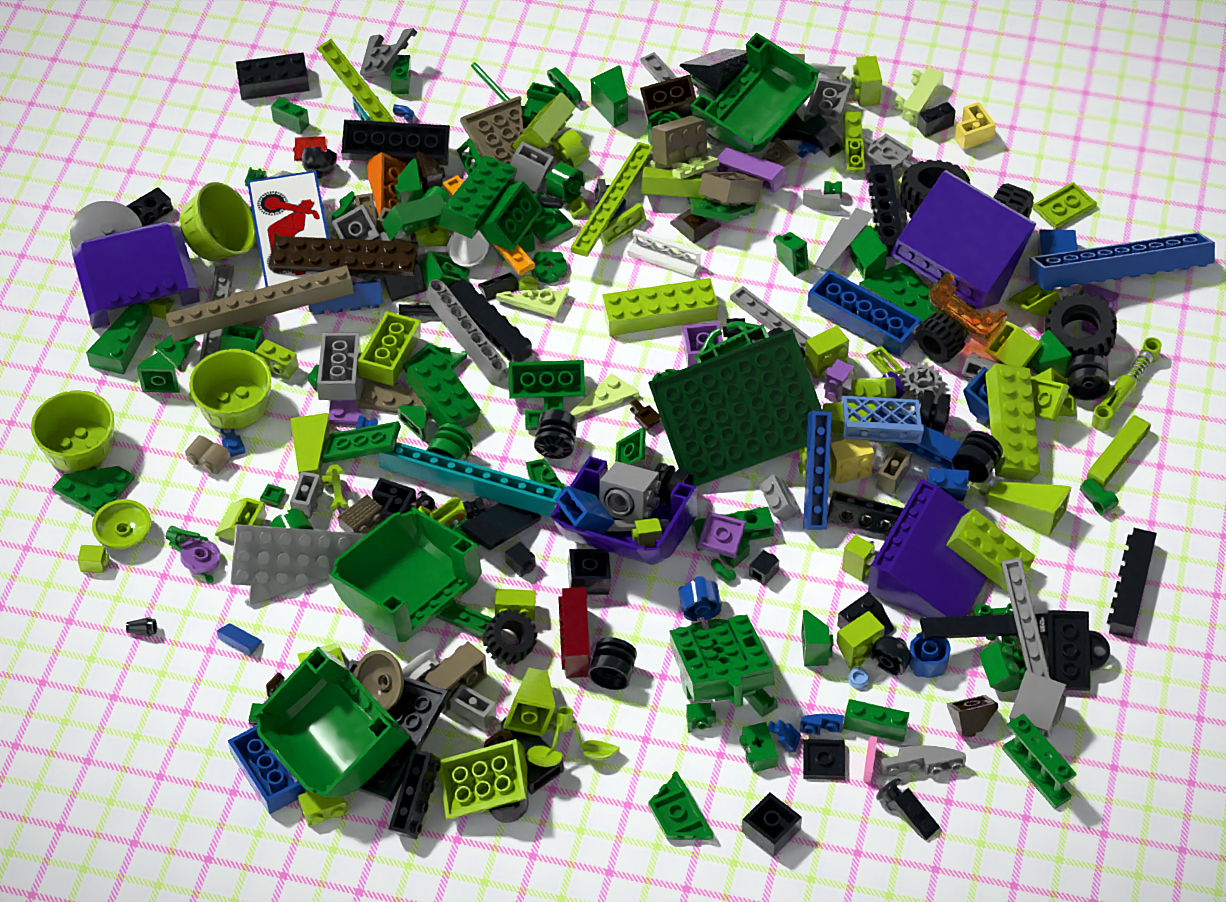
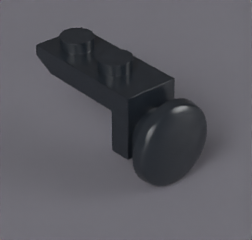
M900 778L890 781L876 794V799L880 800L882 798L890 811L897 809L917 835L926 841L940 828L939 824L909 787L900 791L897 787L902 781Z

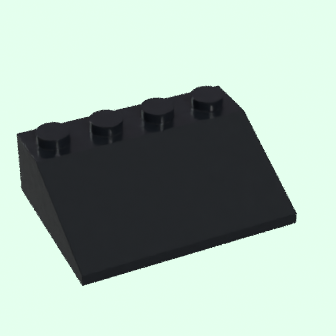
M723 48L680 63L679 67L716 92L725 90L748 64L747 52L741 49Z

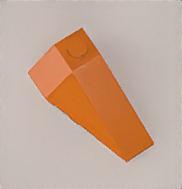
M382 152L368 160V179L378 216L384 207L392 209L394 205H398L395 185L398 184L397 177L408 165Z

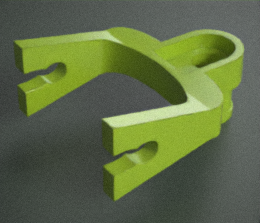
M338 464L330 465L326 475H322L324 488L333 486L334 501L330 506L331 510L337 509L338 506L349 508L348 503L343 499L340 474H344V470Z

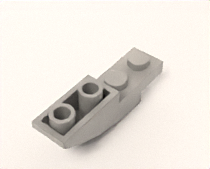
M919 745L899 748L898 756L881 759L880 772L883 777L888 775L896 776L907 771L915 772L919 769H923L924 775H937L948 770L957 771L965 767L966 754L955 749L940 746Z

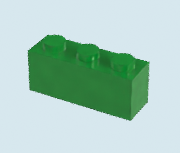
M849 699L843 729L904 743L910 712Z

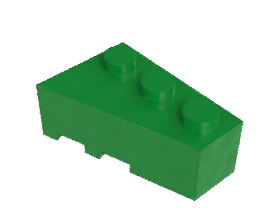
M439 194L394 205L382 221L389 240L393 241L429 226L439 225L445 203Z

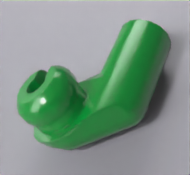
M317 364L308 375V382L316 389L319 369Z

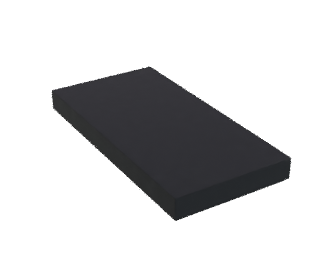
M498 503L462 524L460 530L490 551L539 522L542 515Z

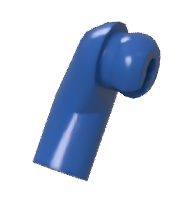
M397 104L393 106V113L405 114V120H413L415 113L411 108Z

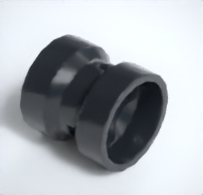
M482 497L475 498L471 502L468 500L463 501L467 512L465 518L468 520L486 511Z

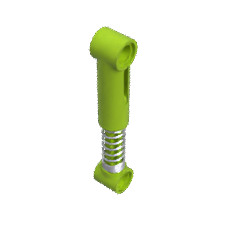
M1149 337L1144 340L1137 359H1135L1127 372L1120 376L1101 404L1095 407L1091 423L1096 430L1104 431L1110 427L1112 419L1136 388L1137 381L1146 371V368L1151 363L1158 361L1162 348V343L1158 338Z

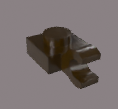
M637 399L630 403L632 406L630 411L635 415L634 419L642 427L646 428V431L661 421L660 415L650 405L644 407Z

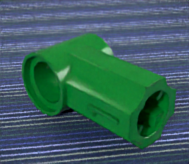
M1087 478L1080 485L1079 490L1092 502L1095 511L1100 515L1107 513L1119 504L1115 493L1110 490L1106 491L1093 478Z

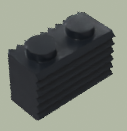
M949 102L927 109L918 114L916 127L925 138L936 134V132L939 133V131L942 132V130L951 128V126L954 127L956 110Z

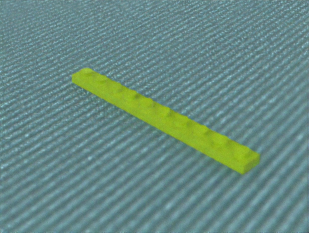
M642 142L636 143L573 242L571 253L585 257L589 256L651 157L653 145Z

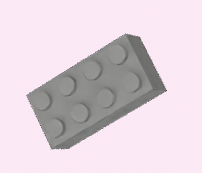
M322 333L317 379L318 400H357L358 360L361 353L360 333Z

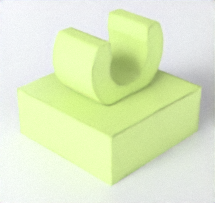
M970 481L966 496L971 498L976 493L978 496L983 497L985 492H988L990 485L985 482L974 483Z

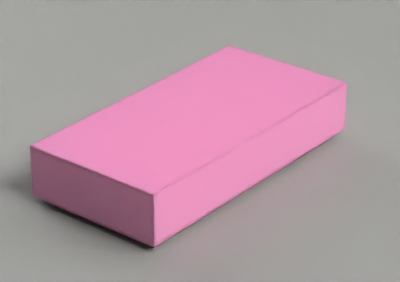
M870 736L868 741L863 776L864 783H871L877 737Z

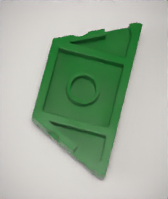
M427 344L403 364V370L407 374L409 366L440 352L450 367L454 369L467 358V352L456 353L451 352V348Z
M675 771L671 779L666 784H663L659 792L648 801V807L667 840L713 839L711 829L679 773Z

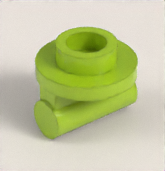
M524 275L520 278L519 290L538 289L535 277Z

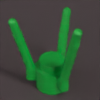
M174 525L168 528L165 536L170 541L169 546L174 547L180 553L182 548L178 544L183 543L186 536L204 541L208 540L207 537L201 536L199 533L184 530Z

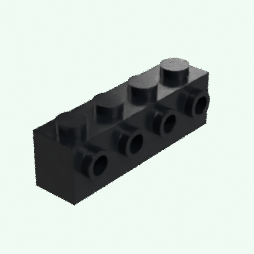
M417 749L412 750L388 830L398 836L417 840L418 835L422 831V821L429 807L428 801L435 788L434 781L441 768V759L433 753Z

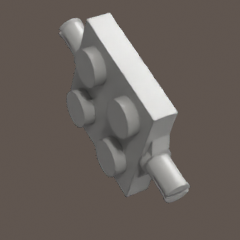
M885 133L876 140L871 139L867 135L864 136L863 142L869 145V148L864 151V158L873 164H891L892 172L898 167L904 166L908 169L913 165L907 161L913 155V149Z

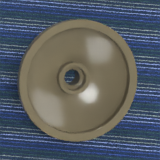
M374 650L365 654L359 661L354 675L388 711L397 704L403 692L404 676L401 665L395 656L384 650Z

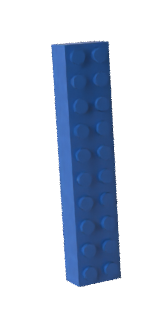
M1200 232L1029 257V278L1044 290L1050 291L1056 287L1069 288L1075 284L1088 285L1089 282L1103 283L1108 279L1121 280L1123 277H1139L1141 274L1155 275L1160 271L1173 272L1174 269L1187 270L1193 266L1206 267L1208 264L1215 263V242Z

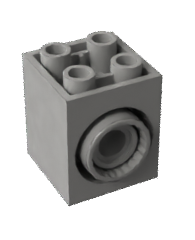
M616 461L600 480L599 501L612 517L633 523L638 520L649 519L654 509H657L660 503V498L658 497V491L661 486L659 473Z
M1026 671L1009 716L1010 721L1024 713L1044 737L1050 738L1054 724L1059 723L1066 704V684Z

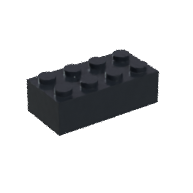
M304 52L235 61L241 100L310 91Z

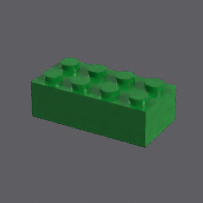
M441 352L409 366L405 379L423 405L427 406V411L439 427L442 424L450 423L465 428L477 422L481 409Z

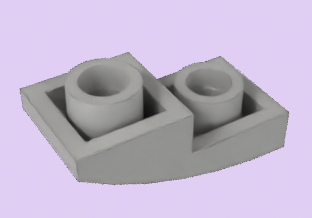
M821 189L803 190L802 203L804 206L813 209L839 211L840 194L822 195Z

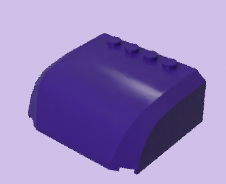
M162 221L85 240L72 252L92 329L110 325L108 311L178 293L182 306L200 302L198 285L185 240L178 225Z
M589 456L570 486L594 494L599 499L600 480L608 471L607 461ZM678 482L670 494L671 506L659 503L658 508L654 509L649 519L658 518L670 521L666 530L662 531L660 540L656 539V546L644 548V545L638 546L637 541H633L632 531L605 532L604 535L572 526V522L558 504L551 513V518L567 540L654 565L669 558L674 553L698 515L697 487Z

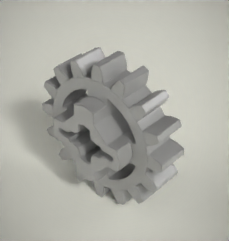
M918 362L917 366L910 364V369L905 368L901 376V382L905 390L909 391V396L915 394L916 399H918L919 396L923 397L925 389L935 391L938 394L942 386V375H939V370H934V365L928 367L926 362L924 365Z

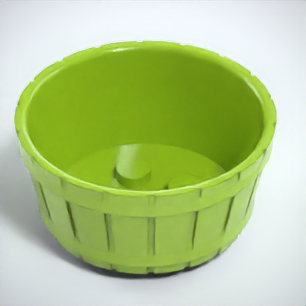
M210 182L204 185L184 205L180 213L179 224L184 240L191 250L202 259L221 261L225 258L240 256L250 251L254 246L253 244H255L256 230L252 211H250L243 197L226 184Z
M226 349L208 355L195 366L190 376L189 389L202 415L212 425L226 430L243 429L253 425L264 415L269 404L272 376L269 366L260 356L246 350Z
M71 390L56 394V396H52L44 401L32 417L31 433L33 439L44 453L46 459L58 469L60 468L68 472L92 469V467L98 466L107 458L113 446L115 420L112 407L102 396L93 392Z

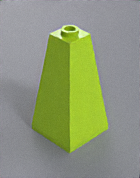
M998 481L994 487L989 488L986 494L988 498L987 506L1049 537L1067 511L1072 487L1066 485Z
M528 667L503 725L504 729L544 736L555 710V700L548 671Z

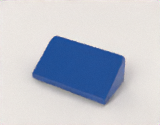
M231 623L217 630L218 639L249 656L262 643L261 639Z

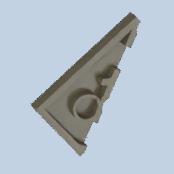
M777 137L772 149H768L765 156L761 159L785 167L797 160L798 155L784 141Z

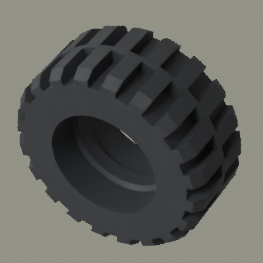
M932 159L925 162L919 161L917 164L911 165L902 176L900 201L909 214H915L943 171L947 170L970 184V178L960 166L953 165L949 161L943 162L938 159L937 161H932Z
M1009 183L1002 184L993 198L1029 218L1034 203V195L1031 191Z
M1073 293V296L1068 294L1063 296V300L1058 299L1054 302V306L1049 308L1045 319V331L1050 330L1072 354L1071 360L1085 354L1098 355L1103 358V355H1109L1115 345L1117 318L1114 316L1113 308L1109 307L1105 300L1100 301V297L1096 295L1092 297L1090 293H1084V295ZM1084 320L1091 322L1098 329V332L1091 337L1080 339L1068 335L1063 328L1072 321Z

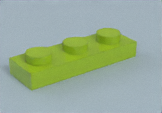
M638 203L609 222L600 236L602 245L609 246L645 222L647 219L643 205Z

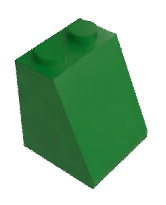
M618 65L590 79L591 104L613 128L628 121V94L622 67Z

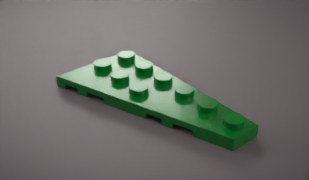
M901 262L859 282V286L920 318L922 322L933 313H942L949 316L959 325L965 339L967 338L968 332L911 267Z

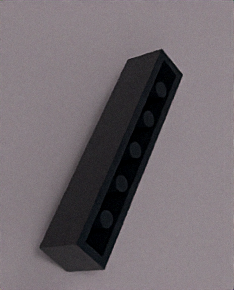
M462 278L448 287L490 343L509 362H522L532 356V343L529 338H525L516 326H512L507 317L502 316L493 304L491 305L486 301L484 295L479 294L471 283Z
M1134 527L1132 535L1128 534L1125 545L1129 546V549H1124L1122 557L1125 566L1120 565L1118 577L1122 578L1121 582H1116L1114 590L1118 595L1113 597L1110 607L1114 609V612L1109 613L1107 624L1110 625L1109 633L1133 638L1157 536L1156 532Z

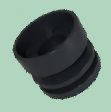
M550 409L542 412L538 417L537 432L534 440L536 451L550 459H563L570 456L574 451L578 426L575 416L561 409Z
M972 431L967 434L961 447L955 453L952 459V466L955 470L969 471L968 481L983 483L987 481L1002 457L1003 448L999 441L990 434L982 431Z
M660 462L654 469L655 472L659 473V481H661L658 491L661 504L665 502L666 505L671 506L670 494L678 482L692 486L694 484V474L688 470L679 468L676 471L673 465H668L664 462Z
M607 637L597 641L588 672L590 680L596 685L609 690H621L628 687L637 657L636 648L629 642L619 638Z

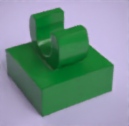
M249 167L244 181L245 186L248 187L247 181L266 178V171H262L261 168L255 170Z

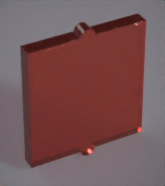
M295 137V146L293 147L294 161H302V152H304L305 148L321 147V151L327 150L326 137Z

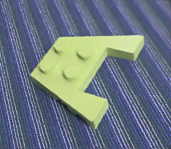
M706 154L670 165L656 163L653 160L648 161V167L677 168L672 171L673 177L678 179H684L703 171L713 170L714 167L719 166L718 158Z

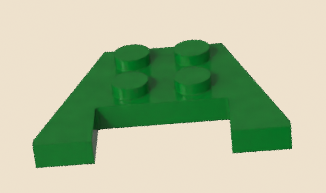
M687 197L693 215L726 222L739 218V215L746 216L748 212L754 213L756 205L741 203V205L732 206L731 203L730 205H723L705 198Z

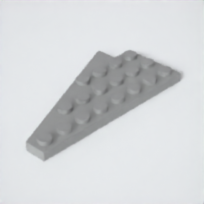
M236 524L230 584L250 586L248 603L255 604L329 578V572L331 573L334 568L336 558L367 534Z

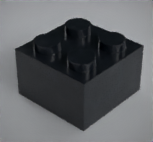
M569 549L567 561L569 588L586 587V595H609L611 585L609 552L600 549Z
M769 792L742 819L741 832L774 857L801 830L802 816Z

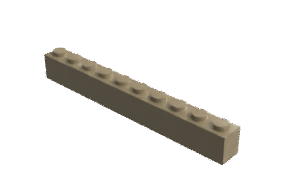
M346 265L166 313L172 339L177 341L353 294L354 291Z

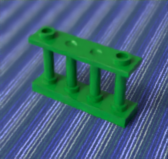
M1024 713L1007 723L1009 729L1016 736L1002 746V750L1054 810L1071 800L1072 795L1063 784L1076 777L1077 773Z

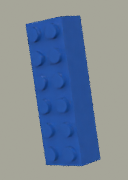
M828 270L808 291V307L878 346L882 345L884 349L898 357L916 339L915 330L922 322L920 318L831 270Z

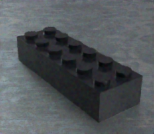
M344 119L342 159L368 161L382 152L409 164L412 159L417 161L416 152H422L438 160L439 165L448 166L450 125Z

